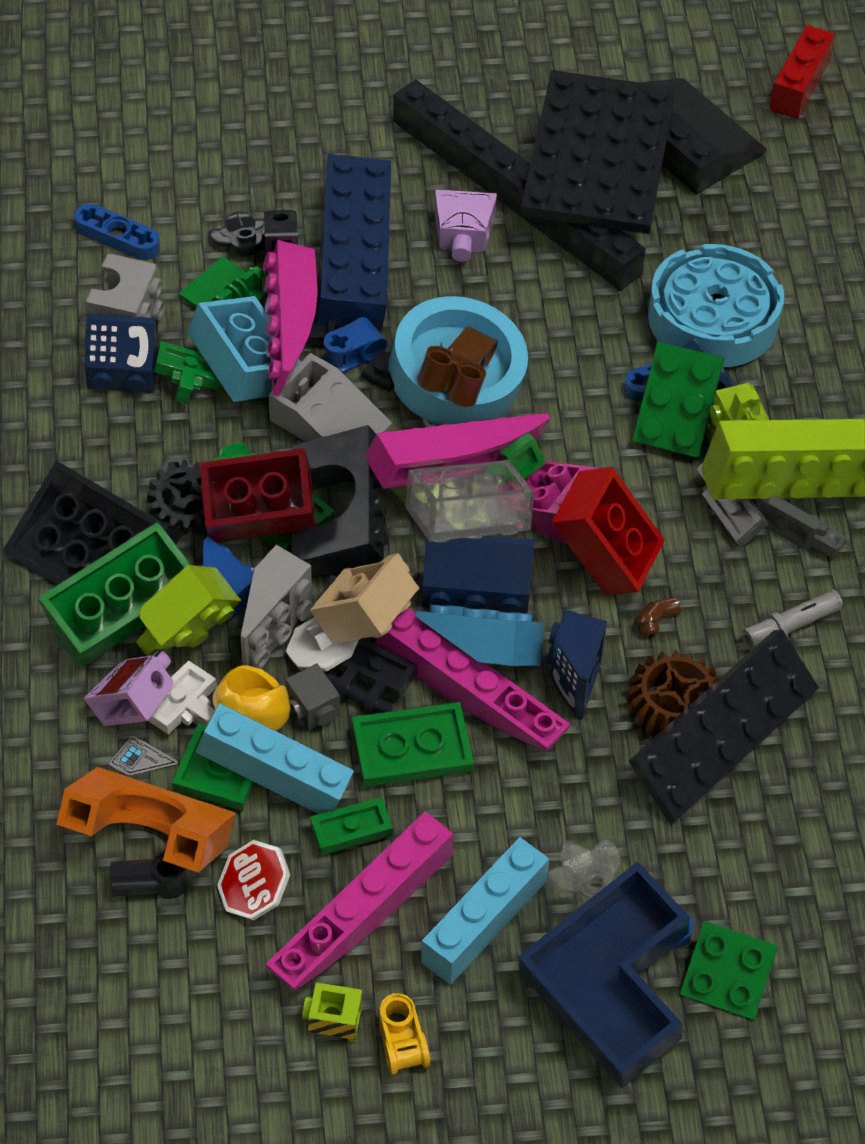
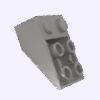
M312 353L294 369L291 378L279 396L272 395V392L269 394L270 421L305 442L369 425L376 434L388 431L392 427V422L338 368Z
M278 545L254 568L241 632L242 665H249L259 669L265 666L270 653L278 644L283 645L288 640L292 628L299 621L307 619L311 613L310 609L313 607L311 565Z

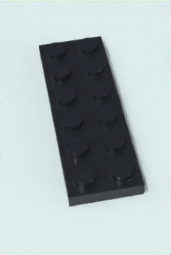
M782 629L773 630L629 760V763L667 821H676L817 691L819 686Z

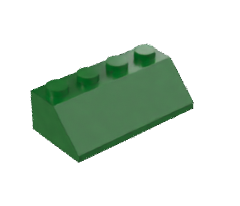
M157 522L38 597V601L59 642L79 669H81L144 628L145 624L140 619L141 607L186 566L191 564Z

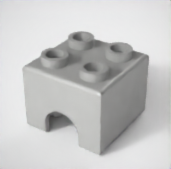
M107 254L101 270L107 272L104 282H108V288L106 291L90 290L85 301L87 314L155 318V320L160 321L164 312V301L159 300L163 281L157 277L156 264Z

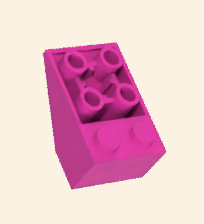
M545 461V465L520 483L512 478L507 488L493 502V508L560 543L567 544L551 522L578 472L599 468Z

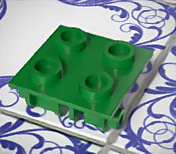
M222 256L180 291L178 295L197 308L198 303L251 296H255L260 301L268 292L264 291L265 284L262 283L264 274L259 267H248L244 271Z
M704 920L680 995L754 1020L775 960L778 945Z

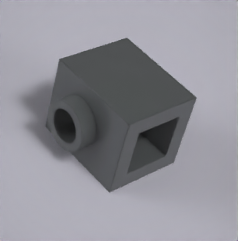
M317 663L286 679V689L291 706L290 713L295 720L301 719L308 731L318 725H327L336 716L340 715V694Z

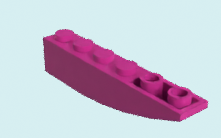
M277 240L273 252L268 251L266 254L263 270L267 271L268 274L264 285V291L268 292L265 313L269 314L266 335L270 336L267 357L271 358L268 379L272 380V395L279 396L291 378L311 332L316 312L318 290L315 249Z
M548 413L527 414L510 418L501 417L493 420L470 421L451 425L443 424L434 427L412 428L392 432L384 431L376 434L365 455V459L383 489L456 478L483 470L490 463L501 462L503 458L500 452L526 433L532 435L537 442L548 424L550 416Z
M409 607L396 616L391 623L392 628L385 635L376 638L375 645L416 664L417 673L415 676L453 703L460 702L462 709L519 740L547 752L570 728V723L488 664L476 661L417 618L416 612Z
M425 811L266 963V968L293 991H296L319 975L381 925L453 856V833Z

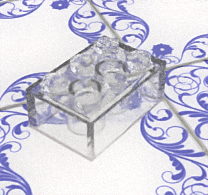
M509 460L408 470L406 509L428 541L447 542L450 539L462 537L478 539L484 535L499 533L513 535L518 531L531 530L534 491Z

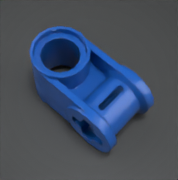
M361 317L344 327L326 334L324 337L326 353L323 356V360L338 368L344 374L370 361L380 349L385 351L388 345L387 340L369 319Z

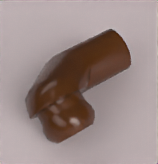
M672 597L648 603L637 616V624H640V633L642 635L658 633L659 625L657 620L680 614L678 598Z

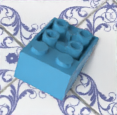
M430 605V612L416 611L417 618L478 662L508 666H541L545 622L532 621L533 614L507 613L488 609H468L467 607Z

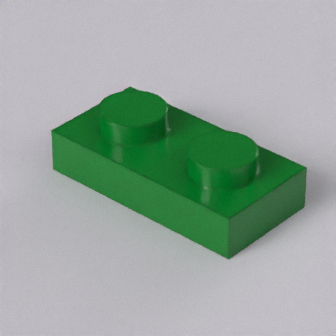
M382 797L310 816V826L321 856L393 836V826Z

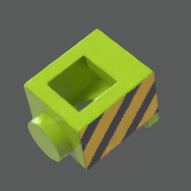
M316 982L313 997L306 996L303 1006L302 1019L308 1020V1032L347 1038V1042L355 1043L362 1012L363 990Z

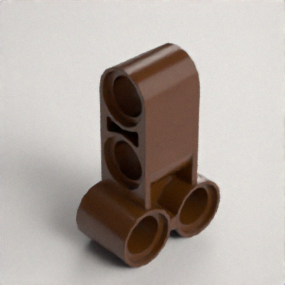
M467 326L448 348L430 346L426 350L417 376L418 384L432 392H447L448 398L459 406H474L487 374L485 368L496 351L498 340Z

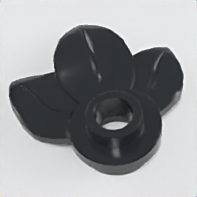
M233 212L227 216L225 227L209 231V237L218 246H232L240 256H252L260 252L263 238H265L264 219L255 221L252 215L247 212Z

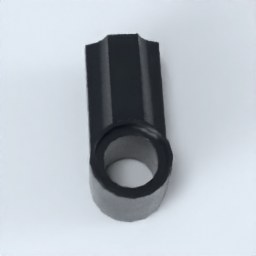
M165 851L158 853L153 859L110 862L112 896L157 893L158 896L164 899L178 898L187 888L186 868L163 861ZM169 872L176 873V875L172 877L162 876L163 874Z

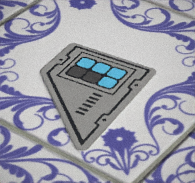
M131 736L110 761L109 765L129 776L176 765L178 761L141 739Z

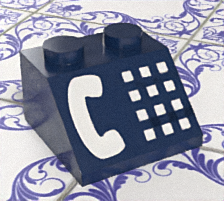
M87 314L85 344L87 389L154 393L157 373L153 371L158 351L155 318Z
M565 610L561 623L554 622L549 637L551 646L547 663L552 665L551 680L575 718L583 719L602 663L607 621Z

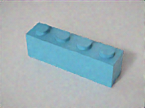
M221 703L216 708L196 749V753L317 814L335 810L354 770Z
M519 837L422 940L421 963L451 985L547 882L550 858Z

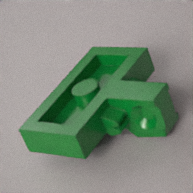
M163 341L160 342L153 372L171 378L170 382L178 384L175 401L188 404L193 389L200 390L201 387H208L219 390L221 383L200 352Z

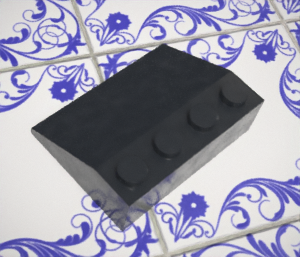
M684 78L639 82L676 88L662 165L696 195L766 153V147Z
M56 460L2 551L59 585L157 522L175 545H177L182 534Z

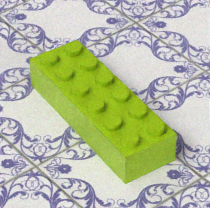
M865 419L719 421L701 467L711 499H769L773 496L795 499L865 497Z

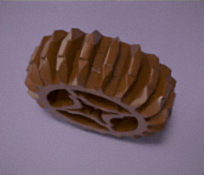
M677 650L672 653V657H668L661 651L657 660L648 656L647 660H645V665L638 664L635 674L629 679V690H627L626 696L630 715L636 716L635 722L637 727L646 725L648 736L654 732L660 733L720 679L716 677L715 667L705 668V659L703 658L696 662L693 660L691 652L686 657H680ZM663 682V685L656 687L655 691L648 692L653 686Z

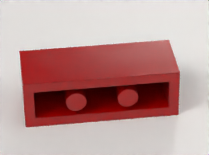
M806 25L774 82L769 110L799 119L831 60L835 39L834 33Z

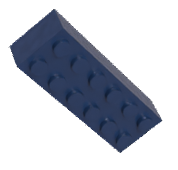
M336 154L327 155L323 181L316 324H328L329 320H335V326L344 327L358 318L366 317L378 331H382L387 308L390 160Z

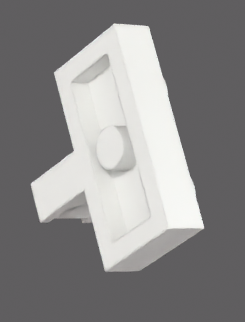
M188 661L171 677L173 687L148 720L168 735L181 722L188 726L192 722L196 726L198 723L208 725L215 712L209 706L211 703L207 697L217 688L216 678Z

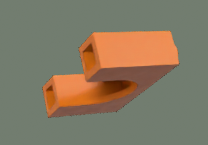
M96 767L64 789L56 825L91 837L105 826L113 823H133L157 829L169 835L163 861L199 873L228 847L236 813Z

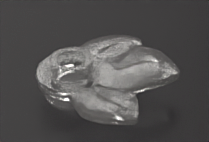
M609 838L600 841L593 852L574 842L565 841L561 852L562 866L552 869L549 875L553 883L561 890L569 893H581L589 900L616 879L614 875L621 865L620 854L615 844ZM594 882L601 883L603 887L598 888L592 886L591 884Z

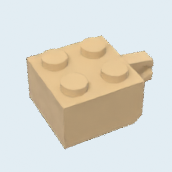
M399 553L388 555L379 563L344 569L310 609V612L333 644L345 641L356 642L361 638L372 636L379 638L392 628L391 623L396 616L410 606V599L419 587L408 573L410 569L407 564L403 562Z

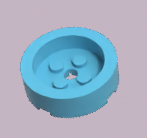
M703 244L701 249L686 253L682 249L666 258L654 274L648 308L649 325L659 342L684 347L691 339H699L712 355L725 358L723 367L742 365L763 355L774 343L784 304L782 284L779 285L773 276L774 270L765 261L743 249L720 244ZM714 294H721L722 296H724V298L712 301V295Z
M456 296L439 297L415 306L403 317L396 331L389 358L388 371L391 373L395 385L394 391L399 399L412 412L421 418L428 419L429 422L443 425V423L459 424L470 421L493 420L503 417L515 403L527 370L528 351L519 329L501 311L471 298ZM467 326L498 340L496 351L485 368L487 374L477 402L471 407L459 406L448 398L447 392H432L424 389L417 382V376L427 348L430 346L448 348Z

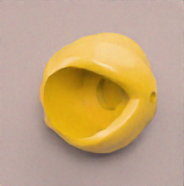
M242 665L230 670L223 677L213 694L215 710L219 703L274 731L282 728L289 719L291 706L285 685H280L270 674L256 667Z

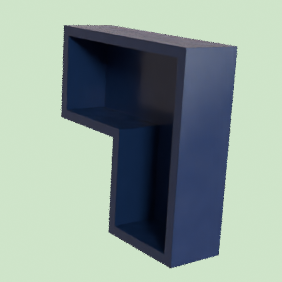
M638 861L518 956L520 974L621 1088L682 1039V1022L638 974L689 934L690 917Z

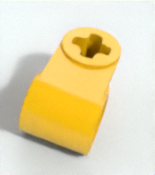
M401 993L387 996L380 1005L379 1030L383 1040L384 1054L390 1075H397L398 1070L422 1065L424 1068L430 1067L427 1041L424 1033L421 1031L413 1001L407 995ZM393 1013H399L404 1015L406 1019L401 1022H394L388 1016Z

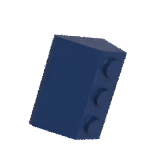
M427 530L421 607L448 605L467 607L468 609H488L499 612L528 614L534 539Z

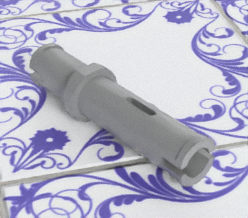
M832 589L780 614L773 612L767 616L766 620L743 629L742 640L745 646L752 650L773 630L782 629L788 637V633L841 610L843 606L841 596L836 590Z

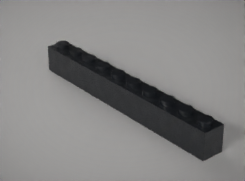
M415 79L393 94V122L488 193H496V199L619 291H622L643 274L646 248L622 230L521 215V205L531 163Z

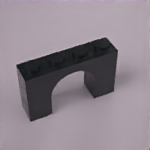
M369 425L293 445V449L305 448L310 463L313 490L343 482L356 483L354 499L340 517L330 523L292 533V554L311 565V579L340 572L348 568L380 562L384 559V546L387 545L388 541L384 528V516L387 515V505L384 499V489L365 459V455L376 436V433Z

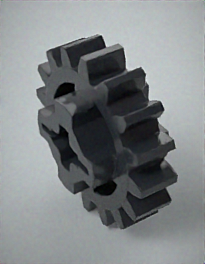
M182 460L181 467L176 468L175 464L171 461L168 463V472L159 468L156 472V479H150L149 481L150 491L147 492V502L151 503L149 513L150 515L159 514L158 520L163 523H170V527L174 530L177 527H182L184 535L188 534L189 527H194L198 533L202 532V522H205L202 489L200 488V486L202 487L200 462H196L192 468L188 467L186 460Z

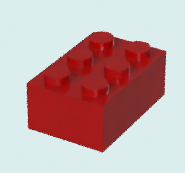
M613 467L579 471L551 522L605 595L639 592L665 541Z

